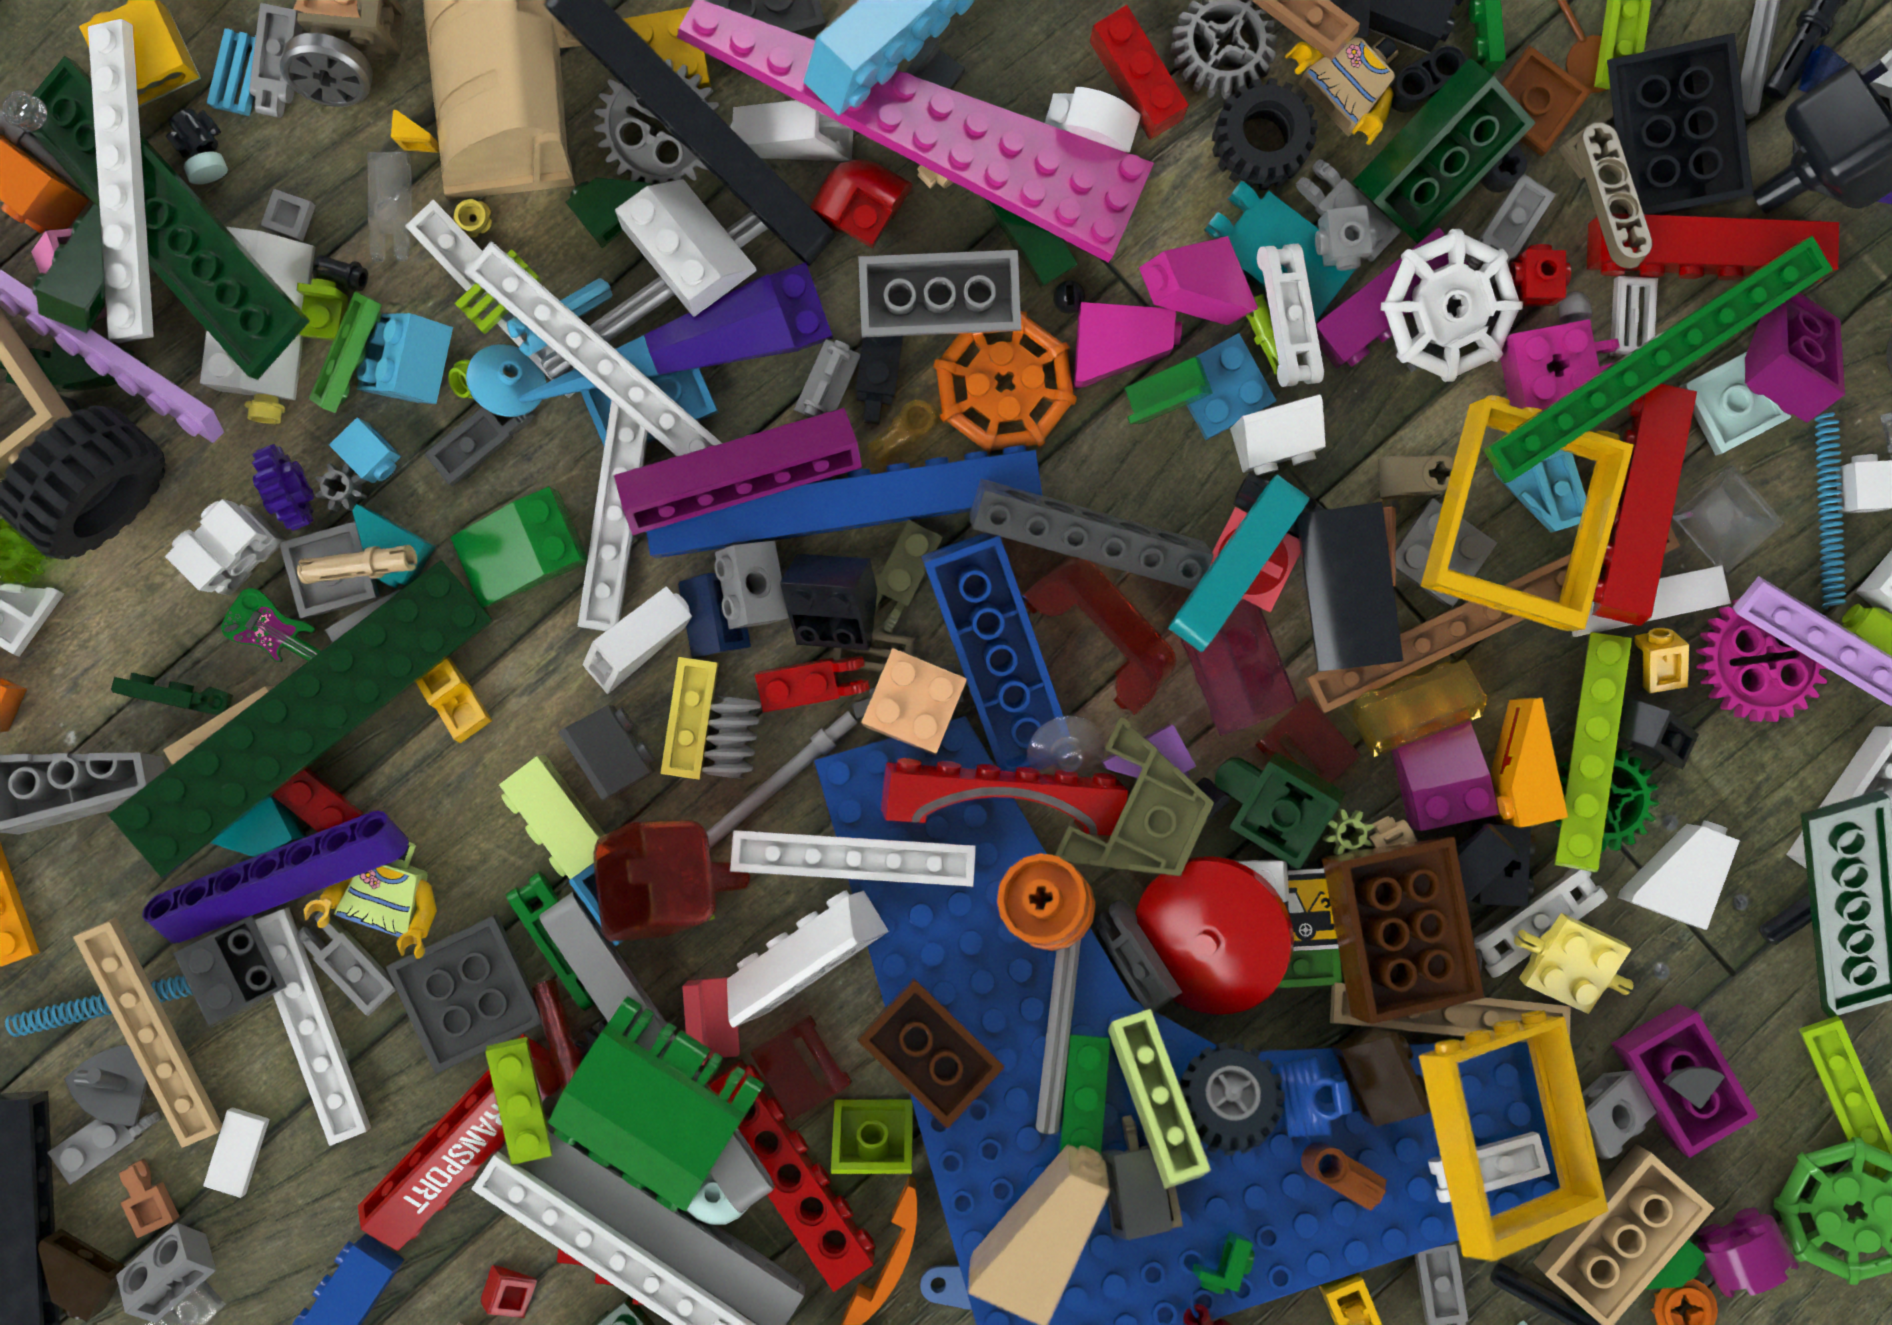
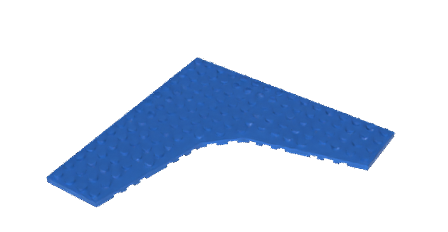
M966 716L950 721L936 756L896 739L889 738L816 759L814 762L836 837L976 846L973 886L861 879L848 880L852 894L865 891L889 931L868 946L885 1007L914 977L1005 1067L948 1129L911 1093L910 1096L976 1325H1039L969 1294L968 1284L970 1257L973 1251L1059 1153L1061 1117L1057 1134L1040 1133L1036 1129L1056 950L1050 951L1035 948L1011 933L1000 917L997 903L1000 882L1009 868L1024 857L1040 853L1046 854L1014 798L990 797L954 803L928 814L926 823L885 820L881 810L886 762L897 763V760L900 758H911L921 761V765L937 766L939 761L955 762L960 764L961 768L976 769L978 764L994 765ZM1052 897L1046 898L1044 900L1042 905L1044 910L1045 904L1047 902H1052ZM1089 927L1084 937L1081 938L1070 1034L1110 1038L1108 1029L1112 1021L1145 1011L1142 1004L1131 998ZM1154 1012L1152 1013L1180 1085L1181 1078L1190 1061L1194 1057L1198 1058L1201 1051L1205 1048L1210 1047L1211 1050H1214L1217 1045ZM1110 1038L1102 1151L1117 1149L1125 1152L1128 1148L1124 1137L1122 1117L1131 1115L1135 1121L1139 1147L1149 1145ZM1438 1042L1409 1044L1413 1053V1059L1409 1061L1416 1075L1420 1074L1423 1077L1419 1055L1434 1051V1044ZM1515 1042L1458 1062L1457 1066L1475 1147L1529 1132L1539 1133L1551 1173L1486 1192L1491 1217L1559 1189L1560 1185L1528 1043ZM1332 1048L1262 1050L1258 1056V1059L1262 1062L1269 1059L1274 1064L1271 1069L1273 1075L1277 1074L1276 1063L1291 1062L1292 1059L1296 1061L1299 1058L1305 1059L1307 1056L1313 1057L1314 1055L1318 1056L1320 1070H1328L1334 1073L1342 1072ZM1328 1086L1320 1088L1316 1093V1098L1323 1103L1333 1101L1331 1088ZM1349 1088L1353 1112L1343 1114L1335 1120H1330L1332 1132L1330 1136L1323 1135L1321 1137L1316 1135L1313 1137L1311 1135L1307 1138L1304 1136H1300L1299 1139L1297 1137L1289 1138L1283 1111L1281 1118L1276 1124L1277 1126L1260 1146H1254L1250 1152L1241 1154V1151H1236L1233 1156L1224 1155V1150L1218 1149L1216 1153L1207 1151L1209 1145L1201 1141L1210 1171L1204 1176L1175 1185L1183 1227L1131 1240L1122 1239L1112 1234L1106 1198L1048 1325H1186L1183 1316L1189 1307L1195 1318L1199 1317L1194 1307L1195 1304L1204 1305L1213 1320L1459 1240L1451 1202H1439L1436 1188L1439 1187L1436 1174H1431L1428 1164L1429 1159L1441 1156L1432 1113L1429 1112L1425 1115L1374 1126L1363 1120ZM1314 1142L1328 1144L1386 1178V1192L1380 1204H1377L1372 1211H1369L1329 1186L1310 1177L1305 1173L1301 1163V1157L1305 1148ZM1326 1154L1321 1158L1319 1162L1320 1173H1324L1330 1168V1154ZM1228 1231L1244 1235L1253 1243L1251 1249L1255 1252L1254 1262L1250 1273L1243 1275L1239 1292L1226 1288L1224 1294H1219L1200 1286L1202 1280L1196 1277L1192 1269L1194 1263L1217 1270Z

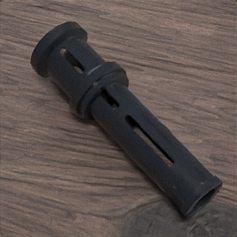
M1812 0L1808 8L1800 12L1796 19L1798 29L1783 52L1767 83L1764 84V95L1777 101L1786 99L1791 86L1805 65L1819 38L1829 34L1833 28L1832 20L1840 6L1846 5L1848 0Z

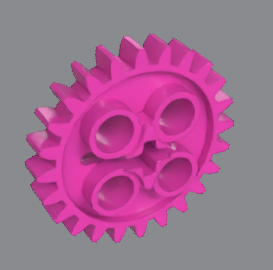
M1735 599L1732 601L1733 606L1737 603L1739 599ZM1729 606L1718 609L1722 619L1712 618L1707 621L1714 631L1700 633V637L1708 642V646L1696 649L1697 653L1706 656V661L1696 665V669L1708 670L1709 675L1703 678L1700 683L1714 685L1715 688L1709 694L1710 699L1724 697L1720 709L1731 710L1735 707L1734 717L1745 718L1749 714V719L1752 722H1762L1763 718L1767 722H1777L1779 714L1783 718L1794 717L1793 707L1797 710H1806L1808 705L1804 697L1818 698L1820 696L1813 688V685L1827 683V680L1819 675L1820 669H1827L1825 666L1785 642L1779 645L1775 636L1736 614ZM1739 632L1744 635L1746 645L1742 651L1736 645V637ZM1792 650L1797 653L1795 658L1736 666L1730 665V660L1733 658L1759 656L1767 653H1781ZM1784 666L1790 672V679L1787 684L1781 679V671ZM1745 671L1751 676V685L1747 690L1741 682Z

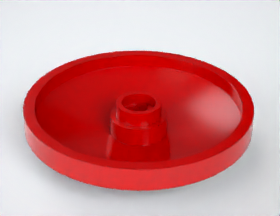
M1214 856L1189 858L1181 876L1159 874L1141 896L1135 912L1137 925L1139 924L1182 991L1173 1000L1195 1011L1220 1015L1234 1014L1260 1004L1278 987L1292 959L1294 949L1293 927L1282 898L1273 886L1259 873L1234 860Z

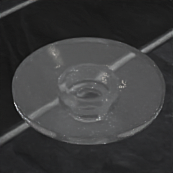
M1080 716L1058 717L1042 725L1032 736L1027 749L1028 763L1030 768L1039 770V774L1054 775L1056 770H1063L1065 772H1076L1078 777H1088L1098 768L1104 757L1105 741L1099 728L1090 720ZM1074 755L1073 757L1065 760L1066 757Z

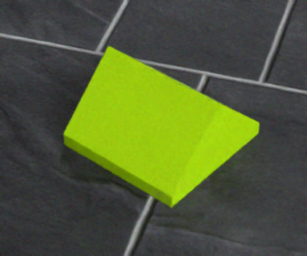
M912 1099L834 1100L831 1174H912Z

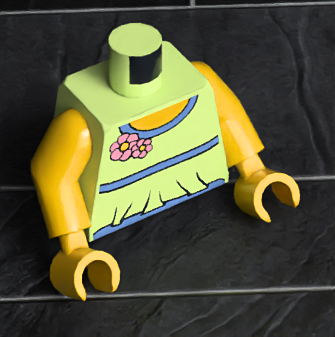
M409 842L405 853L399 859L389 864L328 886L320 895V900L310 901L305 906V921L309 919L313 912H323L324 915L318 920L317 926L318 928H324L330 921L329 910L336 909L334 913L336 916L399 937L397 947L401 956H404L405 949L409 945L416 944L414 949L415 958L423 957L425 947L421 939L427 937L437 913L432 885L427 882V872L409 866L416 845Z

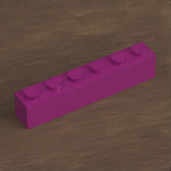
M845 408L640 468H634L613 476L623 512L633 536L862 468L855 434Z

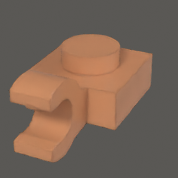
M145 1159L129 1165L128 1169L119 1173L121 1182L130 1195L121 1202V1206L137 1238L164 1227L180 1217L164 1182L154 1186L151 1185V1171Z

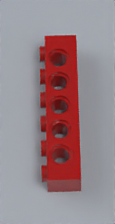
M742 1058L708 1081L710 1088L720 1095L732 1071L736 1070L737 1067L746 1071L728 1099L729 1103H732L749 1075L764 1083L758 1070L752 1064L747 1066ZM762 1089L754 1101L756 1111L745 1115L738 1129L769 1173L775 1185V1189L768 1193L767 1196L827 1284L835 1292L873 1265L875 1256L873 1250L876 1249V1245L865 1228L859 1230L851 1219L854 1214L847 1200L842 1195L836 1197L828 1185L831 1183V1179L822 1164L819 1162L814 1164L807 1155L806 1151L809 1150V1147L801 1133L796 1129L794 1131L790 1130L784 1121L786 1113L782 1105L775 1097L769 1099ZM762 1131H771L777 1136L778 1144L773 1147H766L758 1140V1134ZM785 1164H793L798 1167L801 1176L793 1180L787 1179L781 1174L780 1167ZM808 1197H816L822 1202L823 1208L818 1212H810L803 1206L802 1201ZM831 1230H838L844 1234L846 1240L841 1244L834 1245L826 1240L825 1234Z

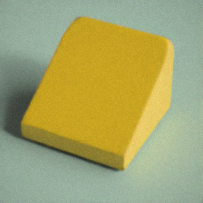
M393 110L391 138L403 150L439 152V143L429 132L399 111Z

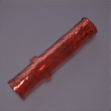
M546 980L532 987V993L534 994L546 1039L550 1047L551 1056L549 1057L551 1068L556 1069L563 1092L581 1064L582 1053L573 1041L571 1029L559 995L557 981Z

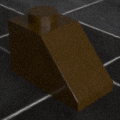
M59 1229L42 1239L38 1245L51 1301L54 1304L63 1308L64 1313L69 1317L82 1319L85 1322L106 1308L118 1287L116 1275L126 1267L125 1265L63 1229Z

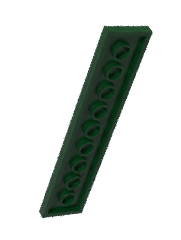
M64 56L16 115L95 205L100 208L92 81L76 61ZM140 133L149 266L248 377L259 380L310 320Z
M440 560L107 815L161 878H166L493 623L492 619L445 563Z

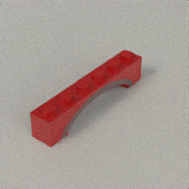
M900 758L897 760V763L886 762L881 810L885 820L926 823L928 814L954 803L990 797L1017 798L1038 802L1064 812L1074 818L1075 824L1086 834L1111 836L1127 802L1128 790L1115 775L1108 773H1094L1093 778L1078 777V773L1069 770H1056L1054 775L1039 774V770L1030 767H1017L1015 772L1000 771V767L990 764H978L976 769L961 768L960 764L951 761H939L937 766L921 765V761L916 759Z

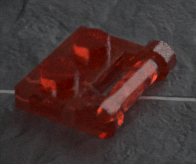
M1304 697L1255 743L1262 753L1267 751L1272 757L1277 751L1299 764L1279 742V739L1286 734L1321 772L1317 776L1329 783L1361 756L1308 697Z
M811 1015L802 1018L753 1049L750 1053L791 1120H794L830 1096L842 1091L852 1083L847 1072H841L814 1029L817 1024ZM800 1036L828 1079V1082L821 1086L792 1042Z

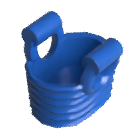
M1316 1055L1313 1057L1307 1056L1305 1059L1299 1058L1296 1061L1292 1059L1291 1062L1276 1063L1277 1074L1279 1073L1282 1079L1279 1088L1281 1091H1285V1100L1282 1105L1289 1138L1297 1137L1299 1139L1300 1136L1307 1138L1311 1135L1313 1137L1316 1135L1321 1137L1323 1135L1330 1136L1332 1134L1330 1120H1335L1343 1114L1353 1112L1348 1082L1345 1079L1344 1072L1334 1073L1328 1070H1320L1318 1056ZM1324 1086L1331 1088L1333 1101L1329 1103L1320 1102L1316 1098L1317 1091Z

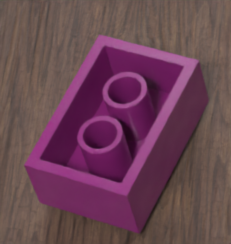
M1677 1004L1611 1043L1626 1071H1634L1657 1112L1653 1117L1670 1146L1689 1158L1759 1118L1697 1011ZM1700 1066L1710 1068L1725 1076L1701 1109L1694 1106L1665 1084L1663 1080L1675 1070Z

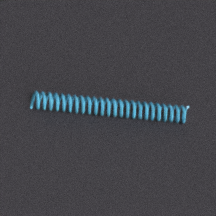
M1834 412L1822 414L1815 418V421L1819 423L1815 426L1819 430L1815 436L1821 438L1815 442L1818 446H1821L1816 449V452L1820 454L1816 457L1820 461L1816 467L1822 469L1817 472V475L1823 477L1817 480V483L1822 485L1817 488L1822 493L1817 498L1823 500L1818 506L1824 508L1818 512L1819 515L1824 516L1818 520L1824 524L1818 529L1824 532L1819 537L1825 539L1819 545L1827 547L1819 551L1821 554L1826 555L1819 559L1821 562L1826 563L1820 566L1822 570L1826 571L1821 573L1820 576L1827 578L1822 580L1820 584L1829 586L1821 589L1822 593L1829 594L1821 598V600L1828 602L1821 606L1823 609L1847 602L1844 599H1834V597L1845 596L1846 593L1844 591H1831L1844 588L1846 585L1830 583L1845 579L1844 576L1830 575L1845 571L1844 568L1831 567L1843 565L1845 563L1843 560H1832L1831 558L1843 557L1845 554L1843 552L1829 551L1843 549L1845 546L1842 544H1827L1844 540L1843 537L1828 536L1844 532L1842 529L1828 528L1843 525L1842 521H1828L1829 519L1841 518L1843 514L1826 513L1841 510L1843 507L1841 505H1825L1843 500L1842 498L1825 497L1843 492L1841 490L1826 489L1841 486V482H1825L1826 480L1841 478L1842 475L1823 474L1842 469L1840 466H1823L1842 461L1841 459L1823 458L1841 454L1840 451H1824V449L1839 447L1840 443H1822L1840 438L1839 435H1821L1840 430L1839 427H1821L1840 422L1839 420L1822 419L1834 416Z
M176 975L175 979L169 977L167 982L164 979H161L159 983L153 981L151 985L161 1003L165 1002V1000L171 1001L173 998L179 999L181 996L193 995L189 985L187 986L184 975L182 978ZM100 993L98 998L92 995L90 999L84 997L83 1001L76 999L75 1003L70 1000L68 1004L62 1002L60 1006L54 1004L52 1008L46 1006L44 1010L38 1008L37 1012L30 1010L29 1014L24 1011L21 1015L16 1013L14 1017L8 1015L5 1019V1027L10 1035L19 1037L28 1033L32 1034L35 1031L40 1032L43 1029L49 1030L51 1027L57 1028L58 1026L73 1024V1022L78 1023L81 1020L87 1021L89 1018L95 1019L97 1016L111 1015L112 1012L103 994ZM101 997L104 1002V1008L102 1006ZM86 1001L88 1003L89 1011L86 1008ZM78 1003L80 1004V1007H81V1014H80V1011H79V1008H78ZM63 1006H64V1008H65L66 1017L64 1016V1013H63ZM55 1008L57 1009V1012H58V1019H57L56 1014H55ZM47 1010H49L50 1013V1021L48 1018ZM40 1012L42 1013L43 1024L40 1019ZM32 1014L35 1017V1025L32 1020ZM24 1015H25L26 1018H27V1023H28L27 1026H26V1024H25ZM17 1017H18L19 1022H20V1029L18 1028V1025H17ZM9 1019L13 1021V1026L18 1033L11 1031Z

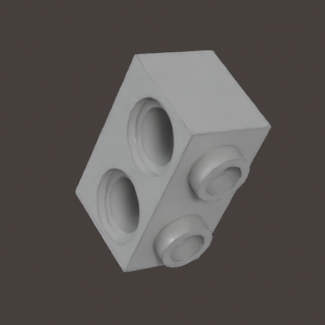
M176 1223L121 1270L116 1277L125 1313L156 1323L216 1271L206 1234Z

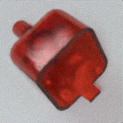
M692 820L631 822L600 837L594 847L593 859L601 927L608 941L667 937L704 924L716 911L717 900L715 892L745 889L750 881V872L730 871L731 862H711L706 830L699 822Z

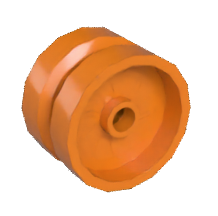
M1041 853L1024 857L1011 866L1000 882L997 897L1000 917L1009 931L1035 948L1050 951L1070 947L1083 938L1093 922L1096 906L1091 886L1073 865L1058 856ZM1052 897V898H1053L1052 902H1047V903L1045 904V910H1044V909H1043V906H1042L1044 900H1045L1046 898Z

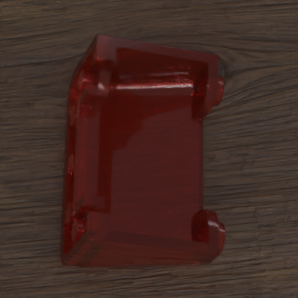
M1073 556L1065 558L1022 596L1025 607L1032 614L1039 611L1043 615L1051 617L1061 616L1076 603L1128 659L1114 672L1117 677L1115 683L1117 696L1112 700L1125 715H1136L1145 707L1175 669L1177 661L1172 647L1091 561Z

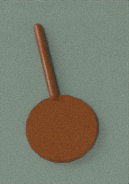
M1557 0L1578 39V42L1571 47L1566 57L1567 73L1592 90L1591 93L1607 91L1608 89L1594 87L1602 36L1591 35L1586 37L1567 1Z

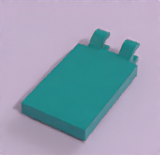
M1241 181L1231 193L1228 201L1244 212L1243 215L1233 226L1228 218L1217 212L1204 231L1214 239L1228 236L1244 275L1265 292L1263 271L1260 270L1257 264L1258 249L1263 246H1275L1277 249H1282L1287 244H1299L1304 254L1316 322L1356 268L1340 271L1337 270L1336 265L1324 266L1323 256L1317 254L1315 246V235L1319 229L1270 191L1261 200L1248 184ZM1281 265L1282 274L1288 273L1287 268Z

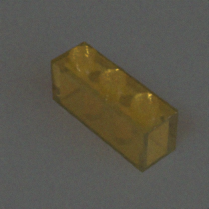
M1464 659L1454 664L1451 662L1442 663L1432 669L1430 673L1419 677H1404L1394 686L1384 690L1373 689L1363 693L1355 700L1352 719L1371 755L1375 757L1482 717L1488 698L1467 661Z

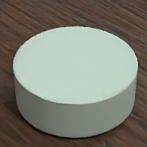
M217 152L197 154L189 158L183 166L192 184H207L222 178L228 172L223 156Z

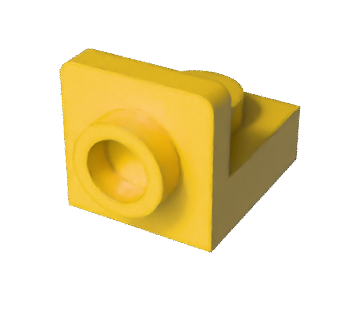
M1654 628L1648 633L1635 635L1634 644L1643 651V688L1649 694L1688 687L1689 644L1676 632L1667 628Z

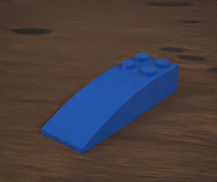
M985 532L922 555L921 558L964 677L967 678V685L996 764L1001 768L1000 771L1015 772L1017 767H1030L1038 770L1076 756L1075 747L1001 537Z

